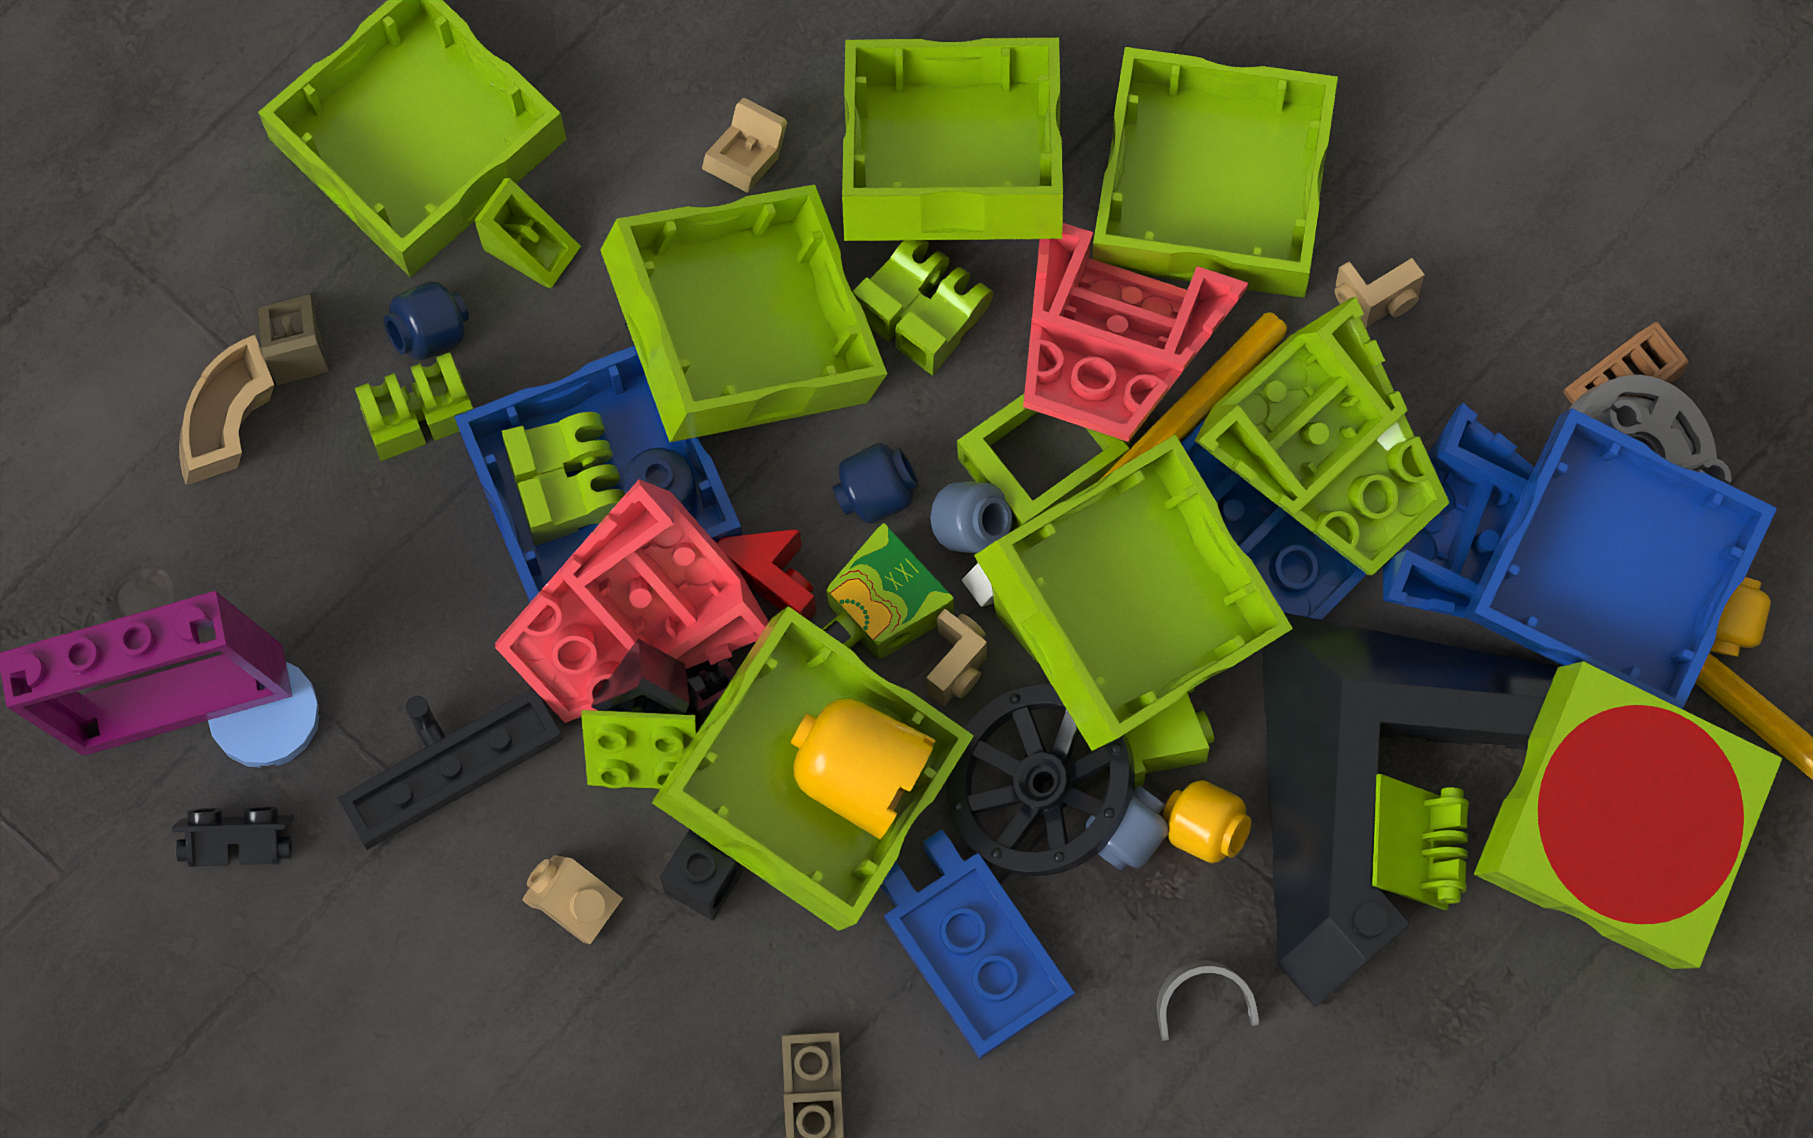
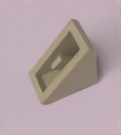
M310 294L258 307L261 350L277 385L329 372Z

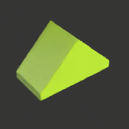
M509 178L503 180L474 220L484 251L547 288L553 287L581 247L579 243Z

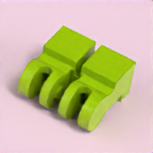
M904 240L892 254L891 258L871 279L866 277L852 293L862 306L869 327L888 342L896 336L895 348L933 376L960 344L964 334L985 313L992 301L994 292L983 283H978L967 294L961 295L969 282L970 273L962 267H958L941 281L931 299L925 297L924 294L939 283L940 278L948 267L950 259L941 251H937L925 262L920 263L927 252L929 242L926 240Z
M450 352L437 356V361L432 366L423 367L419 363L410 367L416 382L411 383L414 392L409 394L406 386H399L395 373L385 376L384 383L379 386L373 387L366 383L355 387L363 417L380 461L426 445L418 423L426 419L434 441L460 432L454 417L470 411L474 407Z
M582 412L568 416L559 422L524 430L523 426L502 431L506 455L518 494L520 495L534 546L578 532V528L601 523L625 495L623 490L610 489L617 485L621 478L615 465L604 464L613 456L610 443L606 440H595L605 432L603 420L599 413ZM571 471H581L572 477L567 478L566 473Z

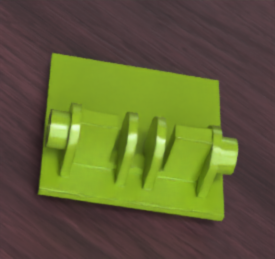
M582 710L581 718L587 784L614 789L622 787L661 789L696 735L695 715Z
M1376 775L1372 886L1442 910H1448L1449 904L1460 902L1461 893L1467 890V884L1465 883L1466 861L1463 860L1467 859L1468 851L1463 848L1450 846L1468 842L1467 833L1456 831L1467 828L1469 801L1464 799V790L1459 788L1441 789V796L1386 775Z

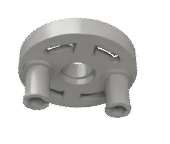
M1646 375L1621 376L1589 389L1570 407V409L1573 408L1645 443L1659 456L1675 465L1697 472H1704L1727 484L1731 483L1729 467L1722 460L1717 459L1712 432L1700 409L1684 392L1664 380ZM1620 394L1641 395V396H1646V397L1653 398L1654 401H1651V400H1648V399H1644V398L1628 397V396H1624V395H1623V396H1619V395H1620Z

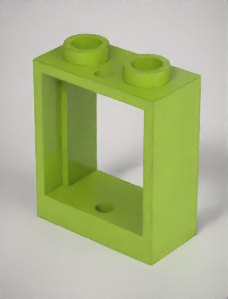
M1022 394L958 439L957 452L958 460L976 482L994 484L1004 493L1005 501L1012 512L1011 527L1015 530L1099 481L1129 451L1128 446L1131 442L1086 428L1103 449V452L1038 498L1032 500L990 447V445L1037 413V411L1023 407L1024 394Z

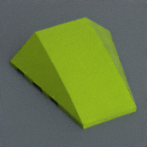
M1351 297L1289 336L1222 397L1210 410L1194 441L1367 575H1374L1450 502L1420 436H1414L1405 416L1408 410L1399 391L1393 390L1383 368L1382 362L1385 359L1376 339H1370L1361 316L1364 313L1357 297Z

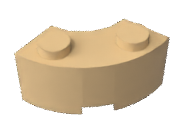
M255 335L235 343L219 354L206 367L192 390L186 405L179 441L180 465L186 486L238 468L242 454L239 428L251 411L270 401L274 382Z

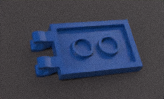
M941 829L923 841L924 846L922 849L943 876L917 893L895 861L880 885L886 896L896 906L884 915V920L980 1060L1072 998L1075 992L980 854L977 853L963 861L948 836Z

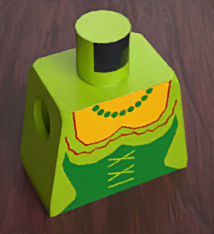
M883 523L828 586L826 590L828 605L837 617L822 630L849 649L858 641H861L876 658L882 659L937 627V617L944 609L954 615V597L888 526Z

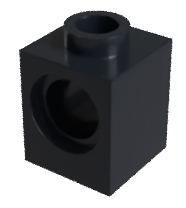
M689 829L662 872L660 880L665 894L713 921L742 875L740 863Z

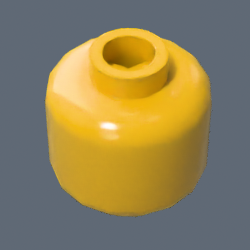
M1745 577L1730 596L1719 619L1715 642L1710 650L1711 652L1738 657L1740 647L1754 648L1761 644L1771 607L1769 596L1765 592L1760 591L1762 582Z
M1205 780L1193 782L1183 791H1174L1169 797L1163 812V818L1168 822V838L1170 843L1212 864L1222 861L1226 856L1230 858L1235 857L1244 846L1251 829V818L1246 815L1244 801L1237 795Z

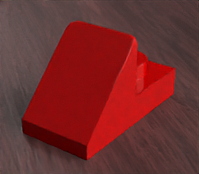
M799 530L723 537L717 542V545L738 567L749 588L780 612L789 606L809 621L817 613L815 597L812 594L814 588L809 581L791 568L785 573L782 571L802 547Z

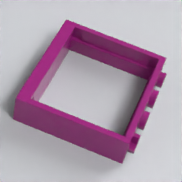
M217 591L0 652V672L7 708L82 756L293 697L283 645ZM208 627L215 630L216 639L200 643L198 630ZM220 651L221 653H223L218 656H214L211 658H207L204 660H200L197 662H193L190 664H186L183 666H179L176 668H172L169 670H165L162 672H158L155 674H151L148 676H144L141 678H137L134 680H130L127 682H123L120 684H116L85 694H80L79 692H77L80 690H84L87 688H91L94 686H98L101 684H105L108 682H112L115 680H119L122 678H126L129 676H133L136 674H140L143 672H147L150 670H154L157 668H161L164 666H168L171 664H175L178 662H182L213 652ZM259 682L267 688L260 690ZM97 721L100 736L88 739L86 729L89 727L88 723Z

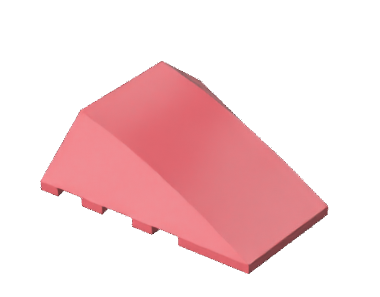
M1063 223L1062 239L1039 240L1023 407L1129 442L1242 297L1249 283L1197 266L1188 290L1089 258L1094 232Z
M639 479L495 642V648L563 722L567 723L581 717L582 710L597 711L591 707L596 695L638 638L685 664L686 669L706 661L713 665L726 658H731L732 651L756 642L769 621L738 567L673 493Z

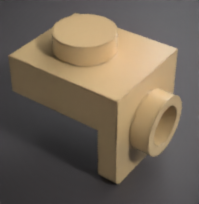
M742 98L736 104L731 126L705 153L702 169L748 193L778 160L787 126L786 119L746 98Z
M1413 258L1367 285L1348 261L1339 267L1336 280L1337 288L1334 291L1339 304H1342L1351 297H1357L1364 313L1361 319L1365 328L1389 313L1392 317H1398L1411 309L1419 300L1418 296L1425 274Z
M946 609L937 617L938 632L952 643L954 647L926 677L927 694L944 707L954 695L962 699L970 692L981 676V672L977 669L987 659V641L983 639L986 636L983 629L967 615L960 614L958 617H955Z
M554 855L550 860H543L532 871L527 880L529 890L524 895L522 901L532 908L542 910L583 943L591 944L623 898L574 859Z

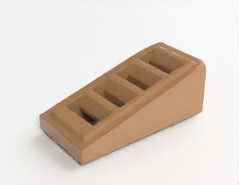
M1655 321L1566 387L1563 393L1573 405L1589 388L1609 381L1607 376L1612 373L1616 378L1634 375L1626 365L1631 360L1643 375L1659 378L1672 384L1684 375L1689 362L1666 331ZM1646 350H1648V352L1660 365L1661 369H1659L1657 365L1652 361V359L1648 356V354L1645 352ZM1626 395L1628 397L1650 399V397L1641 395Z

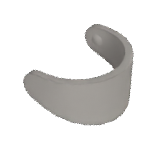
M1211 960L1191 961L1173 970L1165 979L1157 1000V1019L1162 1041L1169 1040L1166 1009L1171 995L1183 981L1201 973L1220 974L1234 980L1244 992L1251 1025H1259L1256 1002L1247 983L1231 968Z

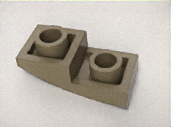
M839 1032L782 1035L786 1138H844Z

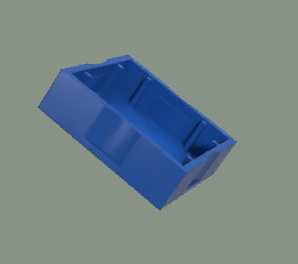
M635 345L590 362L559 381L525 388L454 417L529 602L536 597L599 524H590L578 528V532L534 546L520 495L518 494L506 455L502 436L503 430L523 426L524 430L559 422L577 413H599L603 420L605 432L595 440H606L610 443L613 456L604 464L615 465L621 478L619 483L610 489L624 491L623 476L626 467L637 454L649 448L658 447L674 450L688 461L694 474L697 497L693 509L689 513L716 544L723 537L742 535L741 525L712 458L702 447L699 438L695 437L669 442ZM581 471L568 472L566 473L567 478L575 476Z
M1571 408L1559 415L1463 617L1563 666L1584 661L1683 709L1715 642L1716 631L1723 609L1730 596L1744 580L1777 508L1704 472H1697L1675 465L1659 456L1645 443Z

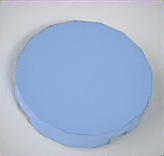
M286 662L293 697L208 720L212 737L229 758L247 767L261 768V766L272 764L278 766L290 762L307 749L318 730L319 704L315 688L298 667ZM259 682L260 690L267 688Z

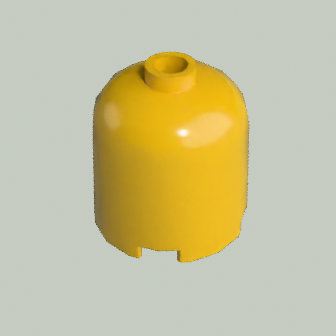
M852 698L837 699L827 704L817 718L806 713L790 743L799 748L793 764L794 778L799 788L809 797L881 840L898 814L894 810L904 791L910 792L932 752V746L936 740L861 701Z

